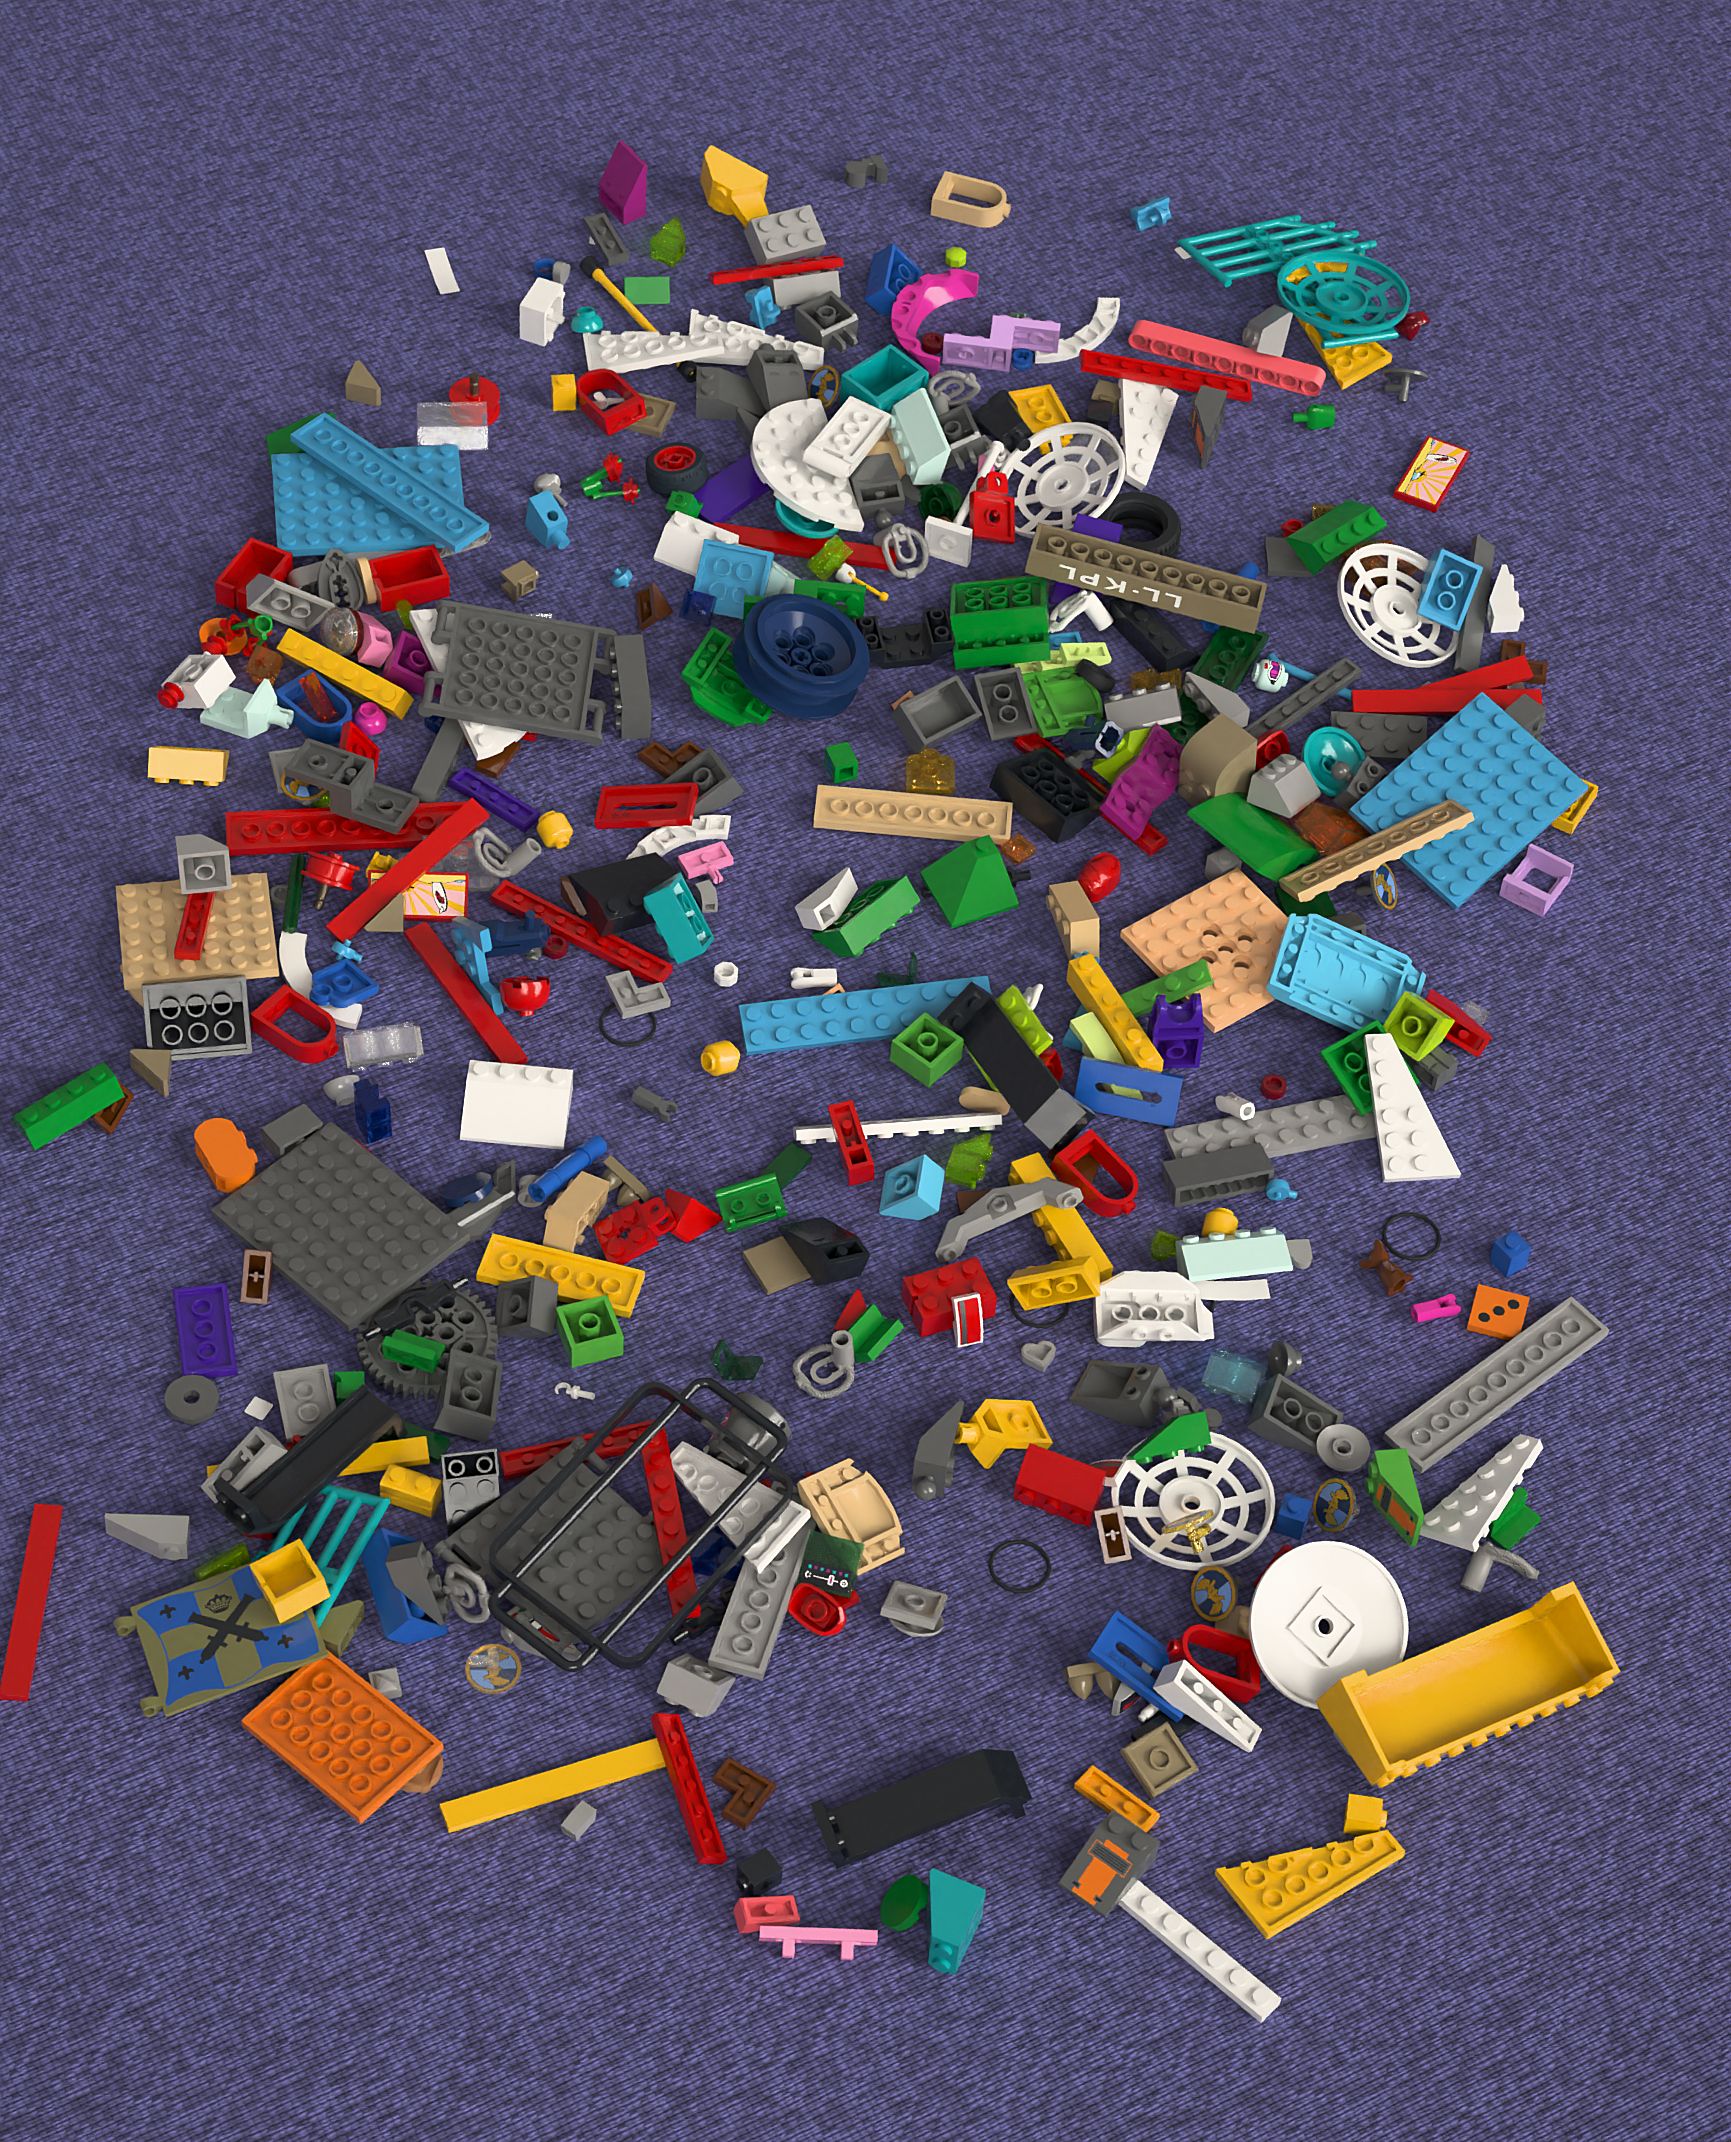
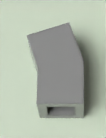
M710 879L696 883L695 895L701 904L702 913L717 912V893Z
M581 1801L561 1824L562 1832L577 1842L595 1821L597 1810L586 1802Z

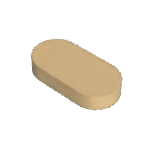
M365 556L355 558L356 570L364 590V601L367 605L376 603L377 596L369 562Z
M965 1087L960 1093L959 1102L966 1109L982 1113L997 1111L1001 1116L1009 1112L1010 1105L999 1092L977 1087Z

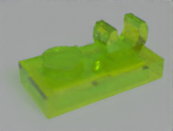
M239 1543L193 1571L197 1581L200 1582L251 1562V1558L246 1546Z

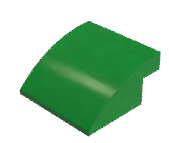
M1030 575L951 584L950 619L955 638L953 655L956 670L1051 660L1046 578Z
M1233 792L1219 795L1195 806L1187 813L1189 817L1256 872L1278 884V879L1295 872L1301 863L1306 866L1314 863L1322 853L1275 813L1246 802L1247 793Z

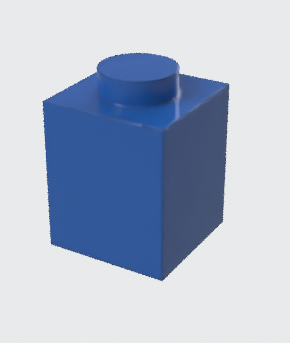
M1513 1230L1494 1241L1490 1261L1507 1278L1527 1265L1531 1247Z
M1286 1493L1278 1513L1274 1532L1301 1541L1309 1519L1312 1501Z

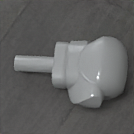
M544 473L536 478L533 485L538 494L550 490L554 498L563 507L568 504L560 496L559 476L553 473Z

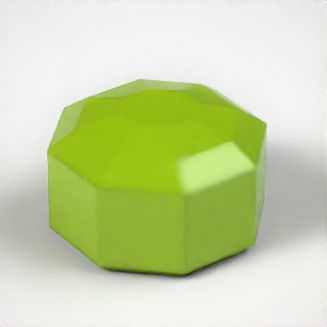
M961 247L947 249L945 263L953 268L962 267L966 263V251Z

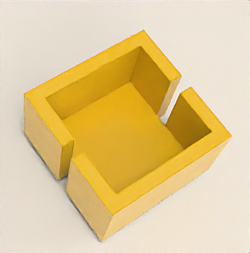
M300 1538L249 1565L257 1586L266 1601H268L279 1623L331 1597L324 1577L314 1561H312Z

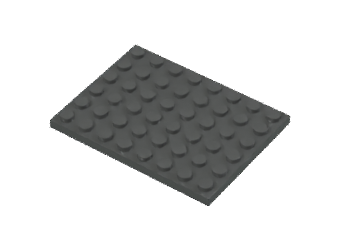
M332 1121L211 1209L212 1217L250 1249L272 1251L273 1268L349 1332L470 1241V1235L465 1229Z

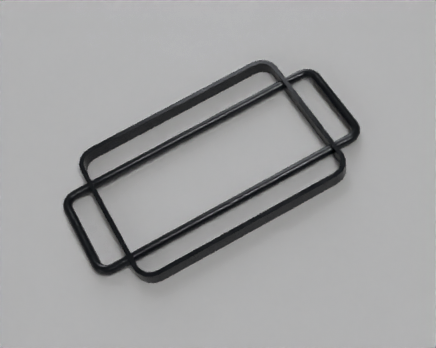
M707 1377L697 1378L680 1394L663 1383L651 1382L644 1384L636 1390L494 1540L490 1546L489 1564L493 1573L503 1582L489 1597L488 1608L490 1614L552 1663L567 1672L583 1670L598 1654L621 1669L631 1670L639 1668L648 1661L789 1506L792 1501L793 1492L791 1477L774 1464L787 1448L788 1439L786 1433L714 1379ZM707 1388L774 1436L777 1440L776 1446L766 1457L692 1404L689 1399L699 1389ZM650 1395H660L671 1402L512 1572H509L497 1562L495 1556L498 1551L642 1399ZM681 1409L757 1466L599 1638H596L520 1579ZM765 1473L771 1475L785 1487V1496L641 1653L633 1657H623L607 1646ZM513 1588L587 1644L589 1648L578 1660L570 1661L504 1612L500 1608L499 1602Z

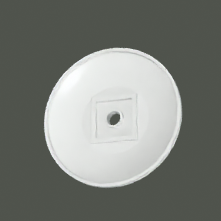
M1321 1541L1291 1549L1274 1561L1266 1570L1252 1597L1249 1612V1634L1256 1660L1262 1672L1273 1686L1292 1701L1319 1710L1315 1701L1340 1679L1363 1669L1370 1676L1402 1662L1408 1640V1618L1401 1592L1390 1573L1380 1562L1365 1551L1352 1545L1334 1541ZM1321 1619H1325L1329 1623L1330 1628L1327 1634H1322L1318 1629V1623Z

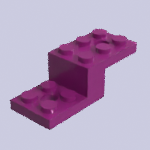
M1157 723L1150 728L1138 753L1118 770L1099 807L1105 815L1134 841L1141 836L1153 810L1173 794L1179 782L1180 757L1184 746L1180 745L1170 736L1167 730L1161 728Z

